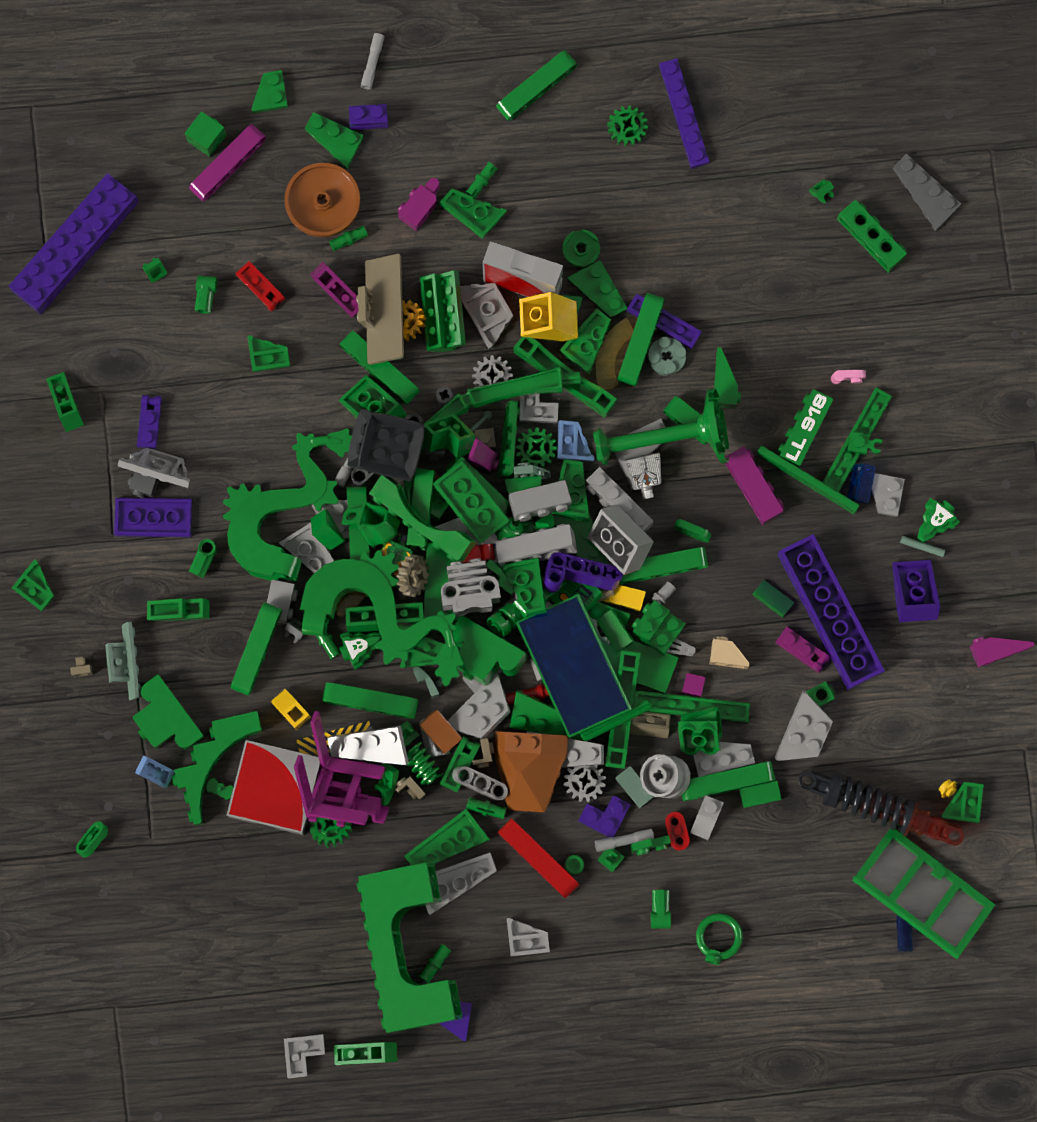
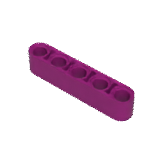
M253 124L249 125L191 183L189 189L201 201H206L265 142L267 137Z

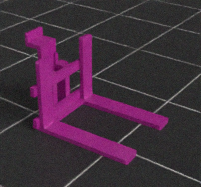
M315 711L311 720V727L321 771L313 793H311L303 756L298 755L294 764V771L306 817L311 822H316L318 817L337 820L336 826L344 827L346 822L365 825L368 816L371 815L374 823L384 824L389 807L382 806L380 798L360 794L362 790L360 782L362 776L382 779L385 767L368 764L363 761L356 762L339 759V757H330L319 711ZM340 772L354 775L351 784L332 781L334 773Z

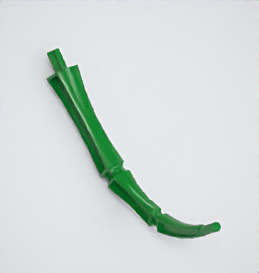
M559 366L507 381L469 388L465 394H456L426 422L451 413L459 417L468 413L470 408L477 409L497 401L518 396L540 393H563L562 385L581 383L580 372L561 374ZM422 445V448H421L420 456H421L423 450L425 449V447H424L423 445ZM414 476L411 481L403 480L405 496L410 506L412 504Z

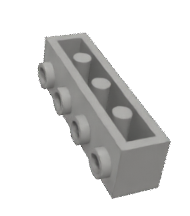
M600 467L586 480V489L593 496L596 495L600 499L599 502L605 508L617 504L644 532L653 525V520Z
M561 524L551 529H540L538 532L530 534L523 533L518 537L503 538L501 541L496 542L500 566L533 558H539L540 561L548 560L555 552L568 555L577 553L575 534L570 524Z

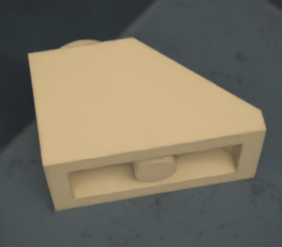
M727 637L713 639L709 664L748 669L749 662L733 641H728Z

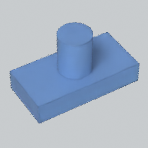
M143 755L135 773L167 789L174 770Z

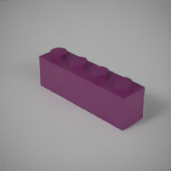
M745 446L725 456V458L729 457V462L725 463L762 526L782 515L784 505L779 497L776 499L774 496V488L769 481L766 482L763 478L764 472L759 465L756 466L753 459L755 458L751 450H746Z

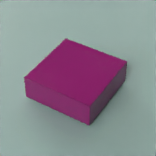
M686 673L682 693L701 697L705 677Z

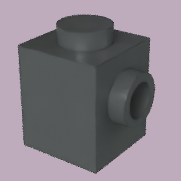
M134 472V475L131 474L128 480L129 489L133 492L134 496L153 498L159 479Z

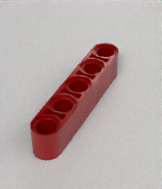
M512 818L498 831V834L565 899L579 886V883Z

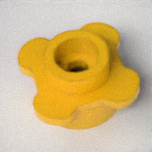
M949 779L940 786L939 791L943 799L951 797L956 792V781L952 782Z

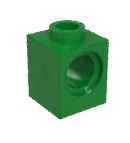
M826 681L806 691L808 696L819 707L835 699L833 696L835 691L831 684L827 685ZM823 691L826 694V699H817L816 692Z

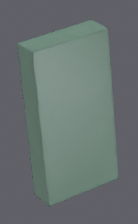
M631 766L615 778L639 809L654 797L644 790L640 777Z

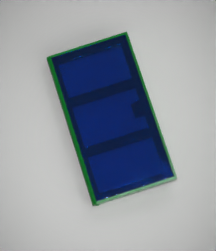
M579 594L546 608L547 613L528 616L516 622L568 738H572L633 710Z

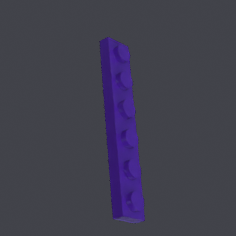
M676 58L659 63L690 168L693 169L709 164V159L678 60Z

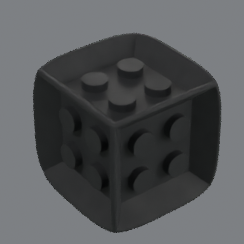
M361 409L353 429L347 465L351 468L411 481L418 465L425 425L409 419Z

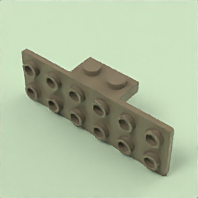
M394 254L365 262L366 286L358 287V295L356 296L359 309L357 320L367 329V360L370 365L404 357L401 255Z

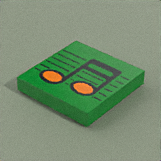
M567 580L566 586L554 595L551 601L557 604L579 594L588 612L604 594L597 587ZM576 605L563 610L576 622L581 619Z

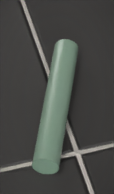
M902 536L900 541L902 544L941 557L945 553L944 549Z

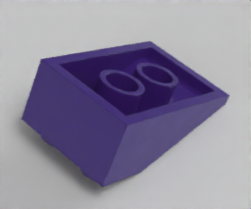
M931 560L893 562L894 588L899 622L938 620L940 603Z

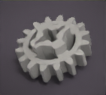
M491 355L490 360L484 357L483 363L477 362L478 368L473 367V371L476 374H472V379H477L473 382L474 386H484L482 382H486L488 385L492 384L489 377L491 376L492 369L495 374L493 383L513 378V374L509 373L512 368L506 367L508 362L504 361L502 363L500 356L497 360H494L493 355ZM489 365L485 371H482L484 367ZM496 365L500 366L504 370V372L499 371L496 368Z
M598 765L574 767L573 770L568 768L567 771L570 775L564 776L568 780V782L564 783V786H569L567 794L572 792V799L579 797V802L586 798L588 803L590 797L596 800V793L600 795L603 793L600 787H605V784L601 783V781L605 780L606 777L600 775L603 769L597 770ZM584 769V772L580 775H574L576 771ZM591 771L596 774L598 780L592 778L590 775ZM587 773V780L590 783H587L584 790H582V782L579 780H582ZM572 782L578 785L579 792L573 788ZM589 788H596L593 792L586 794V790Z

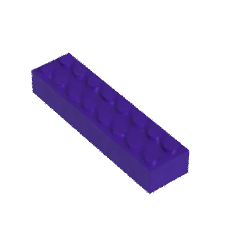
M107 173L10 283L9 288L41 315L139 203L137 197Z
M814 534L780 550L777 555L847 690L849 691L881 675L885 670Z

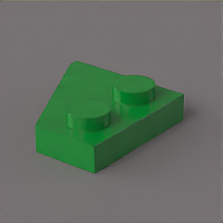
M251 335L247 336L253 373L290 367L289 353L286 346L276 345L267 340L263 341Z
M34 559L12 586V589L43 612L53 600L54 595L38 561Z
M963 782L941 815V819L979 823L984 784Z

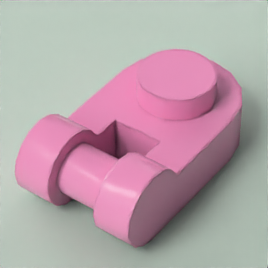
M838 370L831 376V382L839 384L841 381L851 380V383H862V380L866 379V370Z

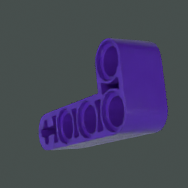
M555 552L551 555L546 565L543 587L547 592L555 593L559 590L565 579L612 591L618 587L623 573L616 566Z

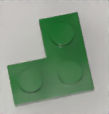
M667 835L652 840L650 838L632 843V854L637 853V856L648 854L650 852L649 849L656 848V851L667 849V845L671 843L670 837Z

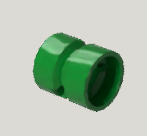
M508 603L499 612L494 613L487 619V625L493 634L503 639L511 630L517 628L516 622L523 619V617L513 604Z

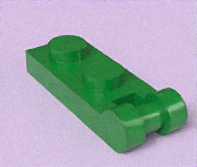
M463 736L440 785L458 793L461 784L454 781L452 777L453 770L458 766L470 768L481 746L480 743H473L469 741V738ZM465 747L471 750L469 755L463 752ZM461 770L459 773L461 780H464L467 774L465 770Z

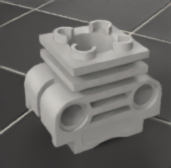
M472 559L470 563L462 564L459 561L452 562L450 566H447L449 582L445 583L441 588L443 611L453 610L456 617H460L471 612H492V604L500 603L501 596L498 581L495 577L487 576L485 561ZM487 585H491L494 587V589L492 591H486L484 587ZM453 591L456 594L453 597H448L446 593Z

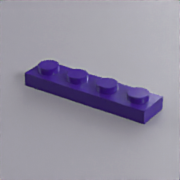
M636 294L627 308V312L638 317L644 297ZM662 309L656 329L692 349L702 332Z

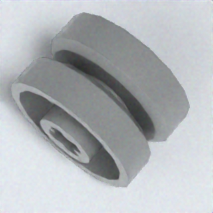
M654 755L643 764L640 771V781L644 790L654 797L676 798L687 790L690 783V771L688 765L676 756Z

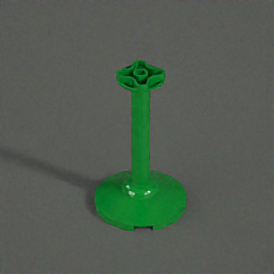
M707 389L704 412L698 416L697 422L608 438L603 430L598 428L597 431L593 432L598 461L608 465L610 454L613 452L700 437L703 442L710 444L721 464L728 463L729 457L725 458L726 449H729L728 432L724 411L720 409L718 399H715L719 398L717 389Z

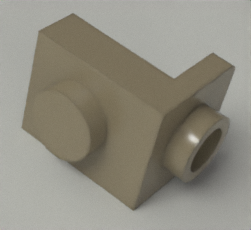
M488 738L480 740L484 759L472 761L473 766H477L478 769L489 767V763H492L491 754H495L493 742L489 743Z

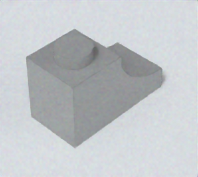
M705 795L690 833L708 841L723 802Z

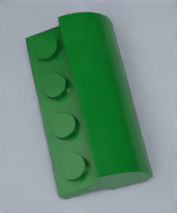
M453 270L443 274L434 273L421 277L423 315L426 318L424 325L427 351L447 352L456 350V347L466 345L459 271Z

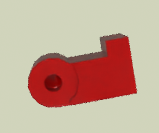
M475 545L466 559L460 562L466 564L470 563L472 559H481L485 563L489 560L494 561L496 560L494 545Z

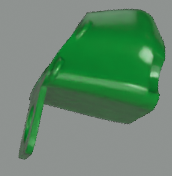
M365 502L362 507L347 509L344 512L342 524H357L358 529H360L368 544L374 548L378 544H383V546L388 544L398 534L397 530L400 520L390 514L384 506ZM356 513L354 519L347 520L349 514Z

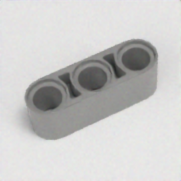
M458 766L453 770L452 777L454 781L491 799L503 800L508 794V788L505 784L474 769ZM461 770H465L467 773L464 780L459 778ZM479 778L484 780V785L481 788H478L476 785ZM496 786L501 788V793L498 796L494 794Z

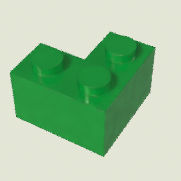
M454 413L423 423L425 426L422 445L429 452L446 447L456 458L470 453L475 434Z

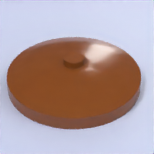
M315 163L302 168L291 178L285 192V208L291 222L303 233L314 237H331L345 231L356 219L360 208V193L354 178L346 170L330 163Z

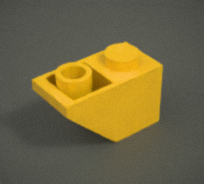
M286 689L271 701L296 731L311 718Z

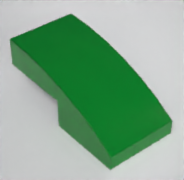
M489 560L486 567L500 576L498 580L499 586L513 596L515 591L507 576L492 560Z

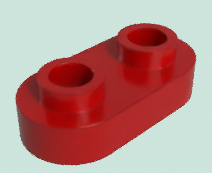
M672 812L665 819L667 833L671 841L670 845L673 849L682 851L688 847L690 842L685 819L682 814ZM677 819L678 825L673 826L671 820ZM682 838L683 844L678 845L676 839Z

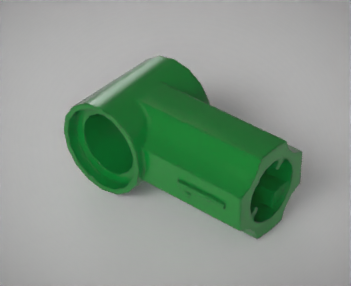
M197 276L195 312L202 314L211 313L213 296L217 290V277Z
M204 539L199 543L198 551L189 569L190 573L205 578L210 564L218 551L217 545L212 540ZM207 544H212L213 546L210 553H204L203 551L204 546Z
M652 890L651 929L671 928L669 890Z

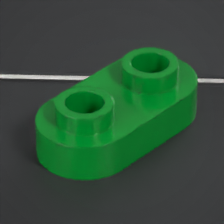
M101 821L92 824L78 842L76 852L84 858L91 856L101 841L106 838L108 827Z

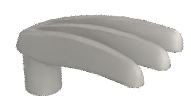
M678 639L674 642L681 646L672 644L671 647L680 651H667V653L693 656L695 654L693 646Z

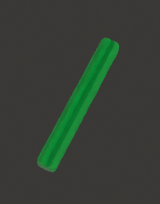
M644 700L632 706L633 710L580 733L582 740L587 742L651 710L650 702Z

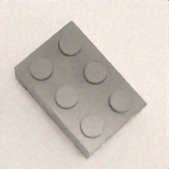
M617 504L600 510L587 537L624 575L640 570L654 542Z

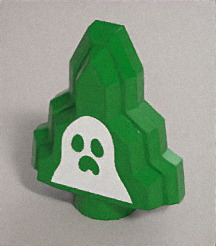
M930 498L925 505L924 523L919 528L917 538L921 542L932 539L937 533H944L948 528L953 529L960 521L953 514L955 511L954 507L944 500L939 503Z
M351 632L340 634L343 646L339 647L344 661L350 660L353 668L356 670L362 667L364 661L371 657L372 651L376 650L375 644L381 641L382 637L380 633H370L368 635H364L361 632L355 634Z

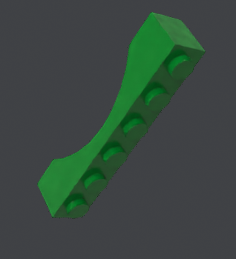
M521 337L514 346V353L540 372L560 366L561 374L575 373L533 338ZM580 376L581 383L562 385L563 389L604 418L608 416L617 404V398Z
M381 475L369 493L374 497L373 500L381 506L384 504L388 507L387 511L395 517H401L403 519L402 522L406 526L414 527L418 530L417 534L431 540L433 542L432 545L440 551L443 549L448 553L446 556L454 562L464 561L477 543L463 531L441 530L423 521L410 506L403 486L392 477Z
M621 650L618 679L632 707L640 653ZM616 691L613 709L622 706ZM631 720L610 730L606 767L625 769Z

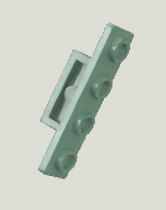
M126 622L122 625L123 643H107L105 645L109 683L127 682L129 700H135L139 698L141 693V686L137 678L139 667L136 664L135 658L137 656V648L134 646L135 629L132 627V622Z

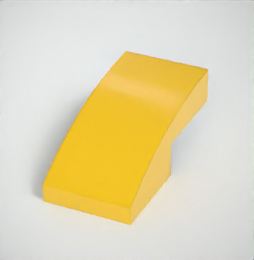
M618 585L614 590L615 595L603 600V602L640 611L646 592Z

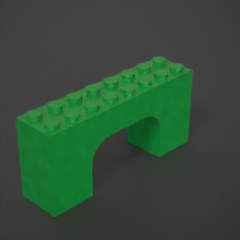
M426 862L358 876L357 889L362 895L360 906L362 912H365L366 917L364 928L369 934L367 945L369 951H372L373 956L371 967L376 973L374 984L376 990H379L378 1006L383 1012V1018H381L383 1029H386V1033H392L463 1019L456 980H445L420 985L411 979L407 971L400 933V922L407 911L416 907L441 903L435 864Z

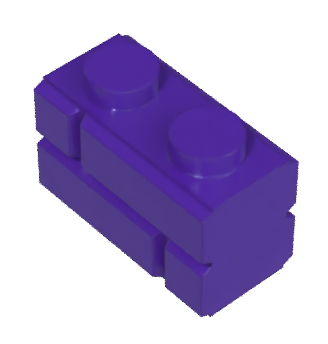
M387 105L349 106L351 130L388 128Z

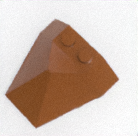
M494 731V756L501 783L505 784L508 788V794L505 798L508 810L546 812L554 792V785L560 776L563 761L567 757L568 736Z

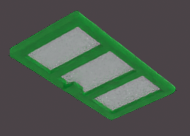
M889 829L852 879L853 882L956 960L995 906L993 902L897 830Z

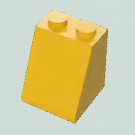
M552 292L519 299L522 337L562 342L578 338L576 301Z

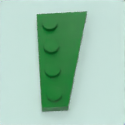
M511 400L506 403L499 456L500 462L497 478L500 479L510 476L514 469L515 437L517 434L516 421L519 416V408L517 407L518 402Z
M517 689L510 728L540 734L567 736L553 705L543 703L538 698L530 697ZM566 712L573 728L585 723L579 717ZM580 734L568 738L583 741Z

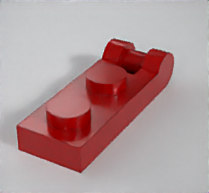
M250 261L235 273L271 312L276 309L275 306L279 302L282 303L285 300V297ZM272 293L275 297L269 300L267 296Z

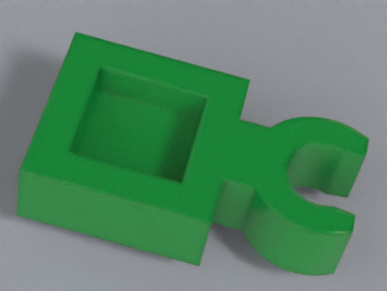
M851 431L847 451L866 455L867 450H870L873 454H880L881 450L875 449L874 444H882V440L874 439L871 441L869 440L870 435Z

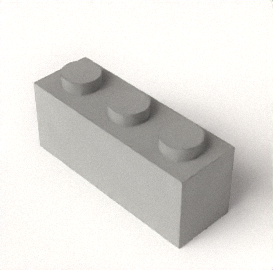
M565 480L510 493L508 499L514 521L520 520L521 522L537 515L538 517H544L554 511L558 513L564 512L571 505V498Z

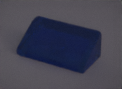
M866 463L854 465L847 498L855 503H869L876 467Z
M896 914L898 951L912 952V925Z

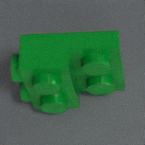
M654 600L652 604L647 603L642 611L644 613L641 619L637 618L634 621L632 635L665 656L684 629L686 623L672 615L669 609Z

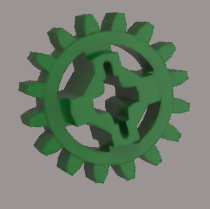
M630 105L627 110L621 106L620 112L615 109V116L610 115L609 119L611 121L607 123V127H610L608 134H613L611 140L617 139V145L624 142V147H627L628 143L633 147L635 141L641 143L640 137L645 138L646 133L644 131L648 130V126L645 125L647 119H642L644 113L638 114V108L636 107L633 111ZM636 119L638 120L640 127L635 123ZM631 122V127H628L624 131V126H627ZM615 125L620 129V133L616 131Z
M536 427L535 432L528 429L527 435L522 433L523 439H517L520 445L516 446V450L520 451L517 453V458L522 457L521 463L527 462L529 465L537 467L541 465L542 468H545V463L550 465V458L555 459L556 457L552 452L557 451V447L552 446L556 443V440H550L552 434L546 435V429L539 432L538 427ZM525 443L529 447L526 453H524L523 449ZM547 444L549 445V452H548V454H547L546 451L544 450V447H545ZM533 446H540V451H533Z
M318 817L316 822L310 821L312 827L310 832L313 834L314 841L318 840L320 846L325 843L326 848H328L330 844H333L335 848L337 842L344 844L343 838L349 839L348 833L352 832V823L346 822L342 828L336 826L337 820ZM319 825L322 828L321 833L318 831Z

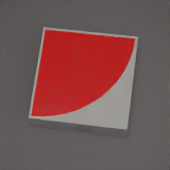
M490 241L483 260L484 283H495L499 288L526 297L548 292L558 295L560 293L563 265Z
M246 740L226 816L304 835L308 817L305 815L294 764L297 756L302 755L311 793H313L321 769L319 757Z

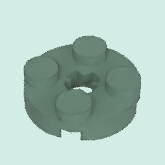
M662 337L656 340L649 349L648 359L650 366L656 373L663 376L676 374L685 364L686 350L678 340ZM663 353H671L670 356L673 357L671 360L667 359L664 361L662 359L664 358L662 356Z

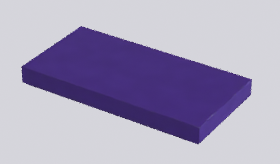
M115 498L114 536L191 538L192 499Z

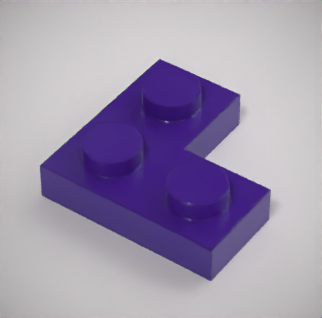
M613 795L605 812L587 804L578 822L607 837H614L630 804Z

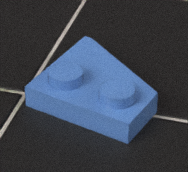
M560 420L558 422L557 459L593 462L594 456L590 453L587 440L582 434L579 422Z

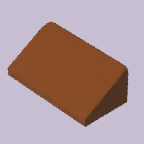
M438 710L431 712L419 725L444 754L462 739Z

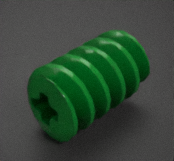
M421 742L406 753L407 758L410 759L407 765L414 766L412 769L413 773L419 772L416 778H423L420 784L424 786L442 777L443 773L436 774L439 767L432 768L435 761H427L431 755H423L426 748L419 749L422 744Z

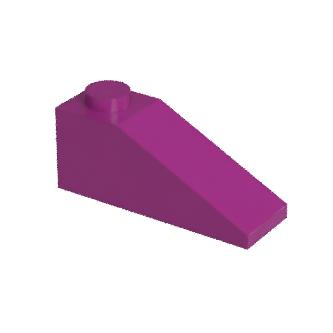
M323 261L310 274L311 277L353 317L359 311L356 300L357 295Z
M475 439L469 454V464L477 471L492 475L493 470L497 471L500 460H497L498 455L480 440Z
M983 636L973 640L974 643L970 646L977 667L980 668L1031 649L1035 645L1029 641L992 637L985 639Z

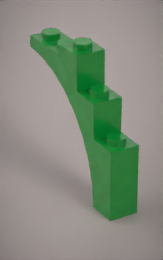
M257 711L212 721V727H209L211 737L215 738V740L193 745L194 750L191 751L192 761L197 764L174 769L175 775H172L174 787L178 786L179 790L186 789L187 792H184V799L186 804L189 803L191 810L188 811L190 823L193 822L195 826L203 825V792L215 764L235 744L249 736L263 732Z

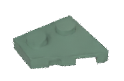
M529 463L517 464V467H514V478L541 476V479H551L550 470L529 465Z

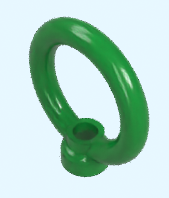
M722 913L709 915L700 922L697 928L696 942L701 952L706 955L705 962L720 965L721 960L734 956L742 945V929L738 922L729 915ZM716 921L726 922L733 928L735 933V941L732 947L724 952L709 949L704 941L705 929L709 924Z

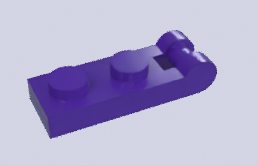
M142 395L137 439L138 448L157 449L162 396H155L154 398L149 397V395ZM148 404L154 405V410H148Z

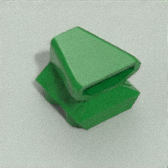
M719 707L681 715V721L678 722L681 751L688 755H695L698 751H703L707 755H713L721 750L720 739L723 732Z

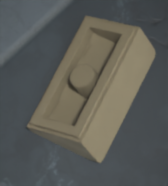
M645 712L631 719L630 734L668 738L671 715Z

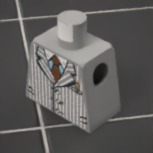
M651 453L620 460L630 488L633 490L641 489L643 499L654 497L652 486L661 484L660 453Z

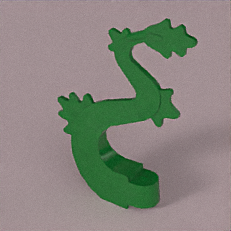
M346 428L342 431L320 437H314L313 434L305 437L301 433H297V444H294L292 448L294 451H297V461L306 479V485L303 488L264 492L261 491L260 485H255L250 492L245 484H241L239 490L232 487L227 488L230 498L224 499L223 503L230 508V511L224 514L223 518L230 521L227 534L230 552L249 574L268 581L283 579L297 582L302 560L293 555L286 554L281 547L264 542L261 539L260 532L262 522L268 515L275 512L308 507L313 504L317 512H320L325 504L336 505L339 503L334 494V489L338 485L337 481H327L324 473L310 458V453L314 448L326 445L330 450L337 453L339 457H344L345 453L349 452L352 435H349V429Z
M378 550L372 559L363 552L360 561L354 559L333 561L317 570L307 581L300 610H304L302 622L303 635L324 637L329 620L334 621L336 608L341 598L350 592H363L370 597L373 603L379 633L382 637V640L375 644V648L383 651V662L385 665L398 658L405 662L408 661L407 651L413 649L431 630H438L444 636L446 643L433 660L434 664L439 665L435 675L442 678L444 686H448L453 678L459 677L456 668L463 666L464 663L454 641L453 632L456 631V627L452 625L456 618L454 613L444 615L443 611H438L437 616L426 617L405 630L398 627L395 599L391 588L397 586L398 580L391 575L398 571L399 566L392 564L395 558L393 552L382 556V552Z

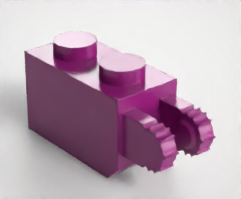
M431 178L425 186L420 184L418 188L415 187L409 194L410 199L406 203L403 202L398 208V218L416 232L437 206L436 194L440 189L439 181L436 178Z

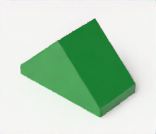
M327 508L311 518L312 535L329 551H332L346 541Z

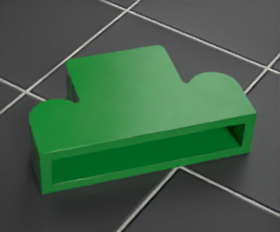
M463 615L460 616L454 625L456 627V631L453 632L454 641L461 648L459 654L464 663L463 666H458L456 669L461 671L462 675L470 681L474 679L487 686L499 668H501L505 675L514 676L528 659L524 651Z
M156 675L142 686L141 695L150 704L135 714L133 720L140 728L138 733L144 741L148 739L154 748L159 749L175 737L176 744L186 750L193 748V745H197L205 739L199 728L159 675Z

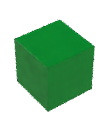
M202 111L185 132L187 142L209 157L212 156L227 136L225 128L211 116L209 117Z

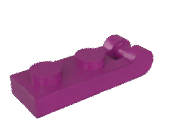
M788 627L784 629L775 642L817 673L823 670L822 666L831 658ZM814 654L819 657L816 662L811 660Z

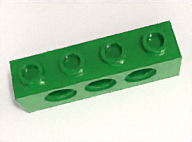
M854 200L839 213L837 220L888 273L905 259L907 255L905 247L901 243H896L891 232L887 229L884 230L880 226L879 220L867 212V208L863 203H858ZM856 219H863L865 221V224H857ZM875 232L878 237L873 239L868 233ZM887 245L891 251L884 252L881 247Z

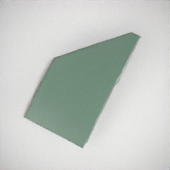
M412 668L418 684L426 681L432 699L439 697L437 688L431 678L421 668Z

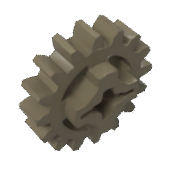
M410 554V557H405V561H401L402 567H398L399 574L397 578H399L397 585H400L399 591L403 592V595L416 597V595L421 594L420 590H425L424 584H428L427 577L429 574L427 570L429 566H425L427 560H423V556Z

